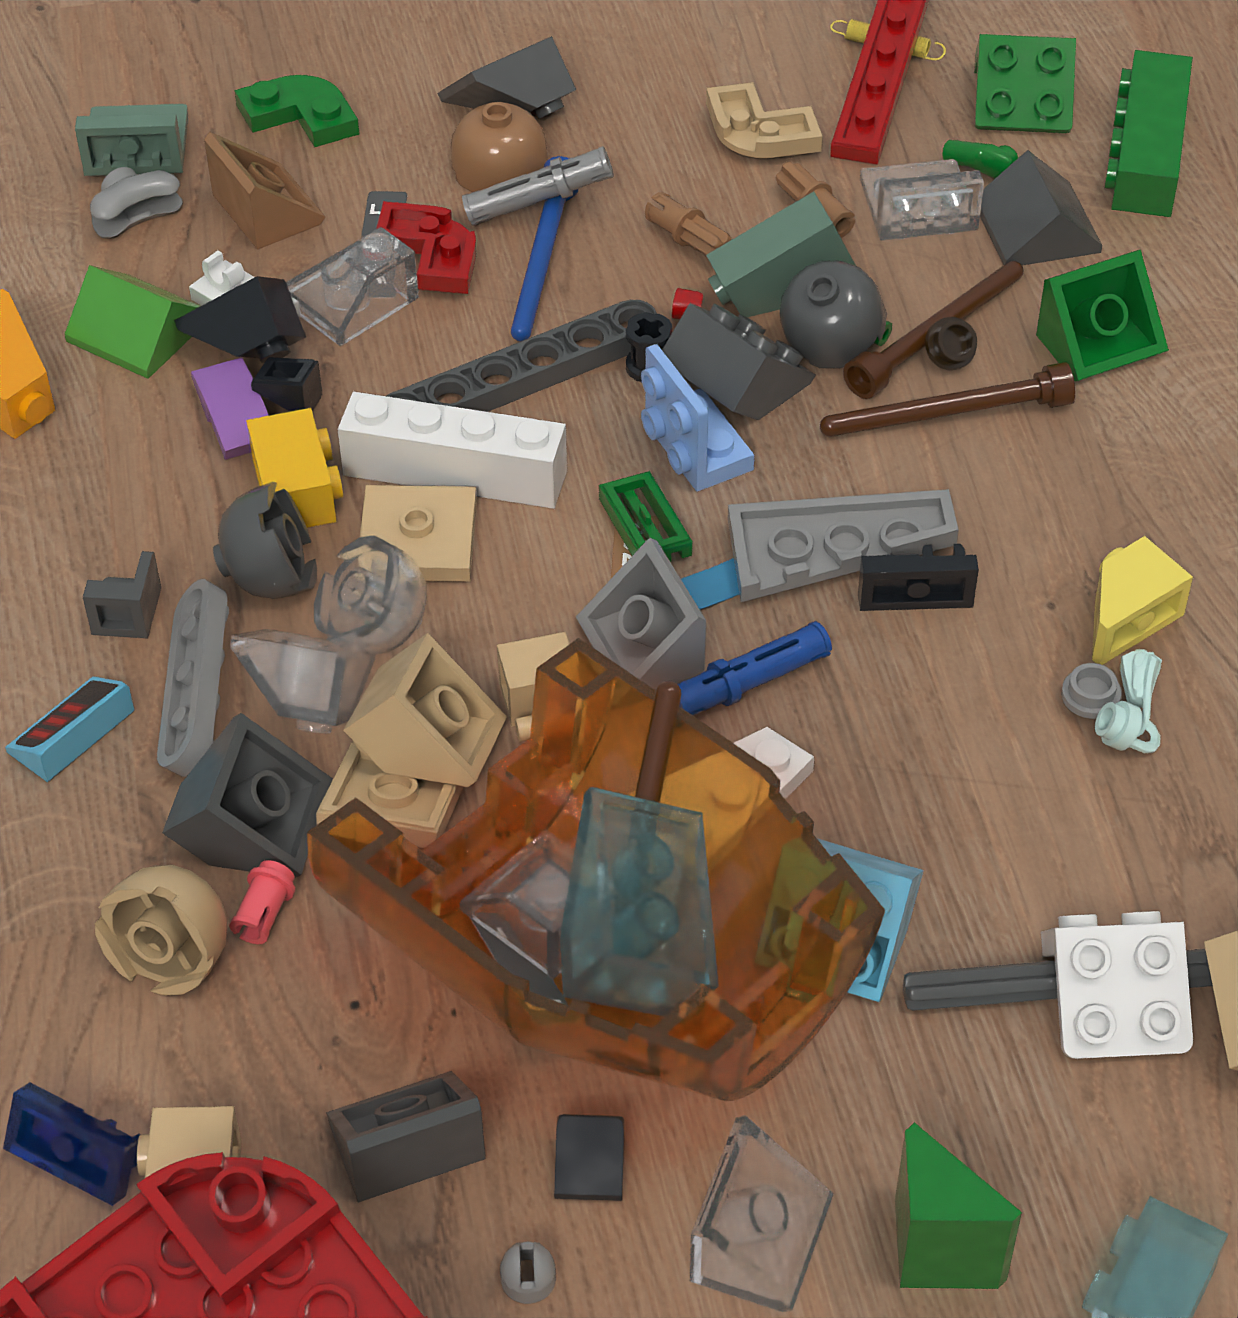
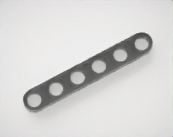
M630 299L392 392L386 395V397L489 412L627 356L631 352V344L626 339V328L621 324L637 314L644 312L657 314L652 305L642 300ZM589 338L599 340L601 344L595 347H581L576 342ZM541 356L551 357L556 360L547 366H537L530 362L532 359ZM492 375H503L508 377L509 381L495 385L486 383L484 379ZM448 393L458 394L463 397L460 401L451 404L442 403L437 400L441 395Z

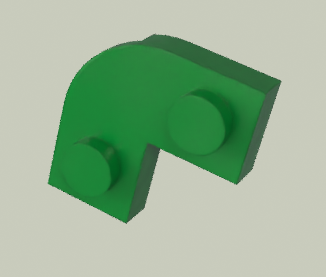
M290 75L269 81H259L251 86L234 90L236 106L252 133L298 120L314 147L360 134L358 118L343 94L334 84L325 79L310 75Z

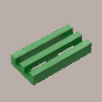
M650 471L599 485V500L632 556L645 543V540L617 494H620L646 540L649 537L657 540L670 562L672 560V553L678 552L681 558L692 556L693 541ZM640 488L669 538H662L651 520L649 511L641 503L634 489Z

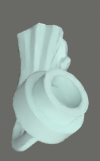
M1136 649L1121 657L1120 673L1126 701L1105 704L1099 711L1095 722V732L1101 736L1102 742L1105 745L1119 751L1130 747L1142 753H1153L1160 746V734L1157 727L1149 720L1152 693L1162 663V659L1157 657L1154 652ZM1145 730L1151 736L1150 741L1147 742L1137 739Z

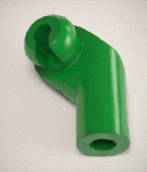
M950 139L944 144L942 152L943 160L946 164L970 167L993 179L998 177L1019 158L1017 152L1010 146L997 147L993 144Z

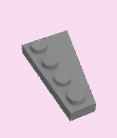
M949 489L728 505V526L741 602L860 571L861 556L887 554L921 555L924 545L931 544L933 551L954 546V544H957L959 529Z

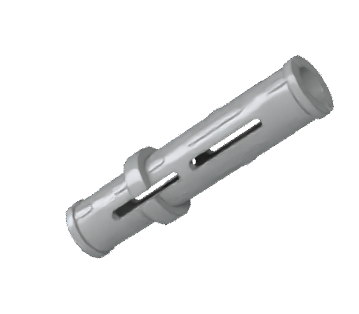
M601 146L598 149L564 161L560 157L550 160V165L540 170L509 179L480 191L462 195V201L471 225L475 226L494 217L514 212L549 198L561 195L564 199L573 196L574 190L613 178L614 173L605 147Z

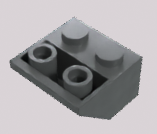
M690 303L662 349L683 377L731 411L756 420H760L810 385L816 374L800 364L804 355L780 340L772 341L763 335L766 329L744 315L739 314L737 317L717 304H713L709 311Z

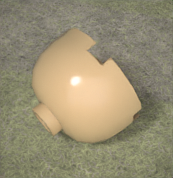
M155 865L141 868L119 882L103 898L99 906L102 916L95 923V935L104 956L122 976L131 982L137 975L161 982L150 990L160 995H183L198 987L211 972L226 945L227 914L220 897L201 877L190 870L175 865Z

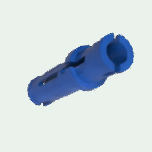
M814 621L793 633L766 643L729 661L718 659L709 663L707 671L678 683L681 689V699L676 720L684 722L690 717L719 704L730 706L739 702L743 693L808 663L829 656L832 644L827 631L819 622Z

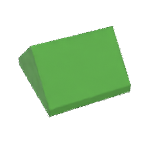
M89 265L65 331L66 342L149 379L192 338V336L179 331L174 320L195 310L200 305L129 274Z

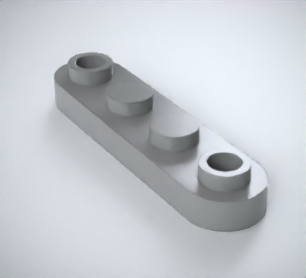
M206 579L197 580L185 591L177 604L173 617L157 761L160 766L181 777H186L214 743L215 715L220 704L218 686L220 667L225 657V651L222 648L229 607L227 605L226 591Z

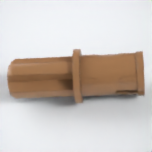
M788 161L782 165L781 171L776 175L778 185L795 201L814 191L840 237L842 238L847 235L855 224V215L832 195L831 186L824 181H817L799 163L793 164L791 161Z
M658 192L651 197L663 206V210L658 209L649 202L646 205L645 217L648 221L657 224L671 233L672 238L677 244L681 246L690 245L705 256L732 240L728 233L705 220L701 210L695 207L686 208L664 192Z

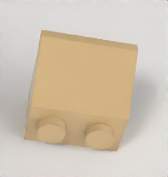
M427 633L378 668L343 731L353 740L357 749L362 754L370 757L384 773L469 787L477 781L507 716Z

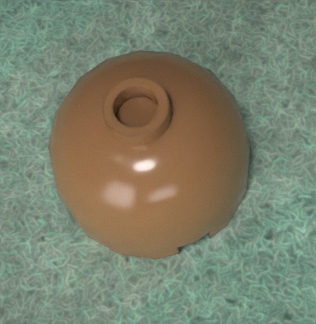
M492 102L476 107L462 117L452 134V169L455 171L456 180L460 186L471 192L480 191L509 179L540 170L548 160L544 130L529 111L514 104Z

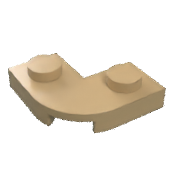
M753 82L706 88V105L717 137L732 151L754 158L799 156L801 154L822 152L823 136L811 106L764 112Z

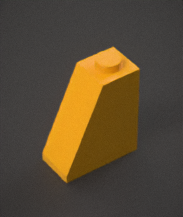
M2 288L0 289V429L16 439L55 411V406L44 365L10 293Z

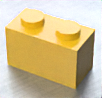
M311 408L246 420L252 460L259 486L276 482L275 492L285 489L298 507L307 528L337 522L334 499L343 498L340 474L337 465L327 467L326 461L333 460L327 428H316Z

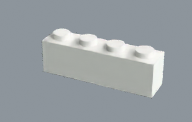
M353 392L338 427L343 476L406 486L476 487L477 497L555 509L567 472L566 424Z

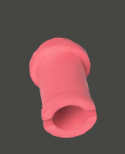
M266 860L262 861L259 867H254L250 870L247 876L250 886L229 925L234 934H238L243 925L246 926L240 939L252 944H264L267 942L270 930L283 902L289 901L295 894L296 888L293 884L295 876L288 867L276 861Z

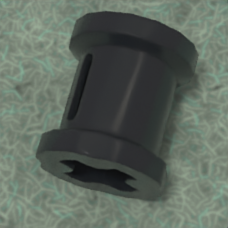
M644 312L628 320L626 339L631 344V352L626 357V372L636 381L642 382L641 372L646 369V347L658 344L662 350L672 334V323L662 314Z

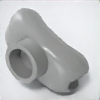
M120 167L111 171L102 182L101 192L95 195L90 203L92 224L95 232L101 238L111 239L147 220L174 214L183 204L182 198L176 193L180 187V181L175 175L164 170H155L138 175L133 169L128 167Z

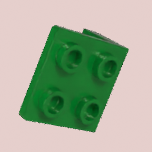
M980 34L974 64V73H977L975 127L981 130L1069 133L1073 126L1076 38Z

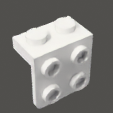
M1159 911L1121 914L1122 925L1098 926L1097 915L1095 914L1058 917L1059 928L1041 931L1043 957L1055 956L1061 1049L1067 1057L1079 1059L1180 1054L1191 1049L1193 1045L1184 922L1161 923Z

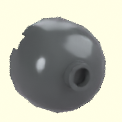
M839 260L817 262L806 266L795 275L782 295L779 313L788 345L803 354V358L808 359L811 365L818 368H843L847 362L860 353L867 351V348L875 342L877 336L879 341L882 338L887 318V312L875 282L860 267Z
M270 482L251 489L235 499L222 514L218 528L219 544L213 547L215 562L224 577L232 576L241 589L253 596L270 599L299 594L312 589L317 582L316 559L310 560L306 564L304 560L302 545L311 543L307 527L290 494L285 489L275 492L276 482Z

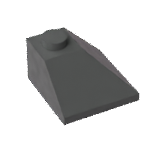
M551 36L470 72L437 94L441 102L473 109L492 102L514 104L530 113L535 111L538 119L563 108L564 105L561 98L572 93L576 88Z
M240 713L233 717L180 784L162 833L210 866L250 872L254 867H259L262 861L271 860L288 867L296 878L302 874L317 828L316 812L333 778Z

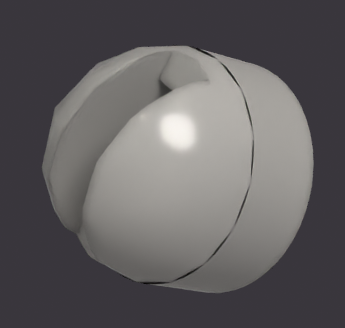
M539 1242L515 1243L505 1252L500 1264L501 1285L504 1292L514 1301L524 1304L539 1302L552 1292L556 1282L555 1262L550 1252ZM533 1260L535 1281H521V1261Z

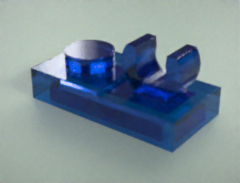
M29 1082L13 1093L3 1149L113 1206L127 1194L131 1170L137 1166V1145L141 1134L139 1133L132 1137L116 1129V1121L112 1119L101 1121L85 1113L84 1109Z

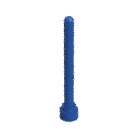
M563 156L552 157L545 162L544 167L550 165V160L560 157L564 161L569 158ZM578 189L573 191V196L563 199L559 195L546 199L544 202L511 327V335L517 341L521 342L531 336L564 204L577 194Z

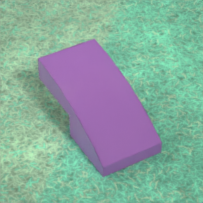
M243 358L191 371V377L207 421L212 423L224 459L251 453L246 420L269 415L261 395L251 388L253 377Z

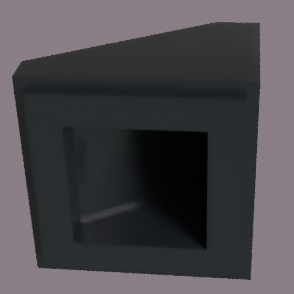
M269 357L252 380L251 388L256 393L289 412L311 408L313 411L322 396L319 362L314 359Z
M568 1114L557 1117L555 1199L622 1201L625 1142L623 1117Z

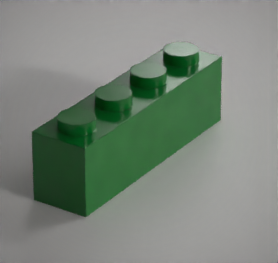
M1135 50L1132 69L1122 68L1113 127L1119 128H1113L1109 157L1118 159L1109 158L1104 187L1114 189L1111 210L1171 217L1179 179L1193 57Z

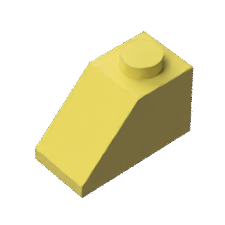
M1146 536L1125 548L1119 547L1114 549L1104 558L1100 565V577L1095 597L1092 660L1097 664L1104 665L1182 617L1185 613L1193 576Z

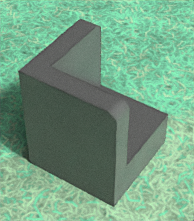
M141 552L135 578L107 577L103 581L87 580L83 601L91 635L148 639L161 591L154 552Z

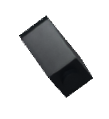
M256 276L174 320L177 329L185 334L236 357L259 358L261 363H265L269 357L283 358L291 352L290 345L306 338L285 279Z

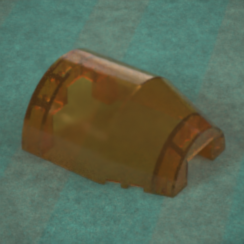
M579 638L536 668L530 738L488 769L485 803L423 850L403 837V832L356 797L307 832L308 858L312 873L320 887L517 1042L529 1048L724 1101L741 1099L763 1087L785 1069L815 1037L857 977L873 946L885 913L883 906L840 853L830 856L814 836V821L805 811L797 814L780 793L781 781L771 768L679 707L631 948L637 949L634 962L641 963L636 989L585 979L590 953L597 954L599 942H606L656 690ZM465 908H500L514 917L569 1006L531 992L529 980L513 975L497 963L466 913Z

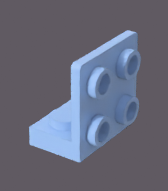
M658 344L646 347V369L641 372L642 385L646 392L645 409L641 411V420L648 437L651 440L657 439L667 452L673 470L678 475L683 474L696 492L753 471V452L707 393L702 389L693 391Z

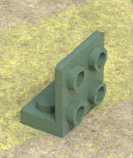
M187 105L95 106L91 108L90 116H77L75 132L84 176H107L111 171L120 167L131 168L136 174L155 170L183 173L188 124Z

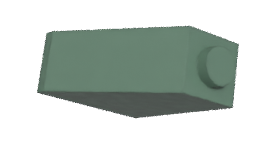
M814 191L706 255L716 273L708 278L720 302L722 305H725L732 301L738 312L745 317L780 310L781 298L792 278L806 266L820 261L835 260L855 265L839 233Z

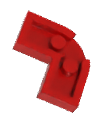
M383 201L375 231L376 250L421 254L417 270V289L468 294L476 260L475 231L469 232L463 225L452 220V212L447 208Z

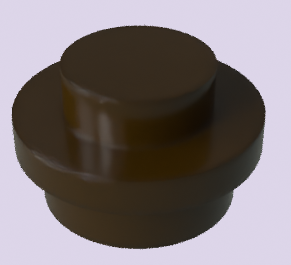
M946 317L938 320L929 328L925 338L926 351L931 361L938 367L945 370H957L969 364L973 359L977 348V336L972 326L956 317Z

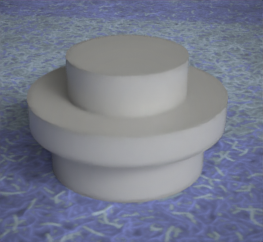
M1086 663L1076 667L1065 678L1061 692L1062 700L1071 712L1089 719H1096L1099 711L1105 704L1119 702L1122 695L1120 684L1114 672L1108 667L1097 663Z

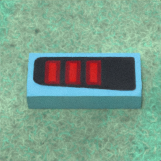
M91 677L5 747L6 752L46 782L50 781L134 711L129 686L122 681Z

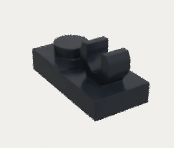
M931 544L923 546L922 556H919V554L861 556L858 586L860 611L973 608L979 571L977 556L966 555L965 549L961 544H954L953 554L947 556H934Z

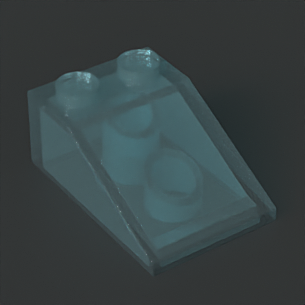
M590 787L584 793L560 932L563 997L678 1019L719 987L702 812L595 787Z

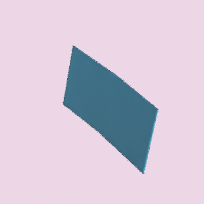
M734 558L712 568L681 578L700 610L739 595Z

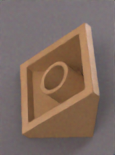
M209 131L204 142L212 194L257 250L316 227L323 222L326 216L279 162Z

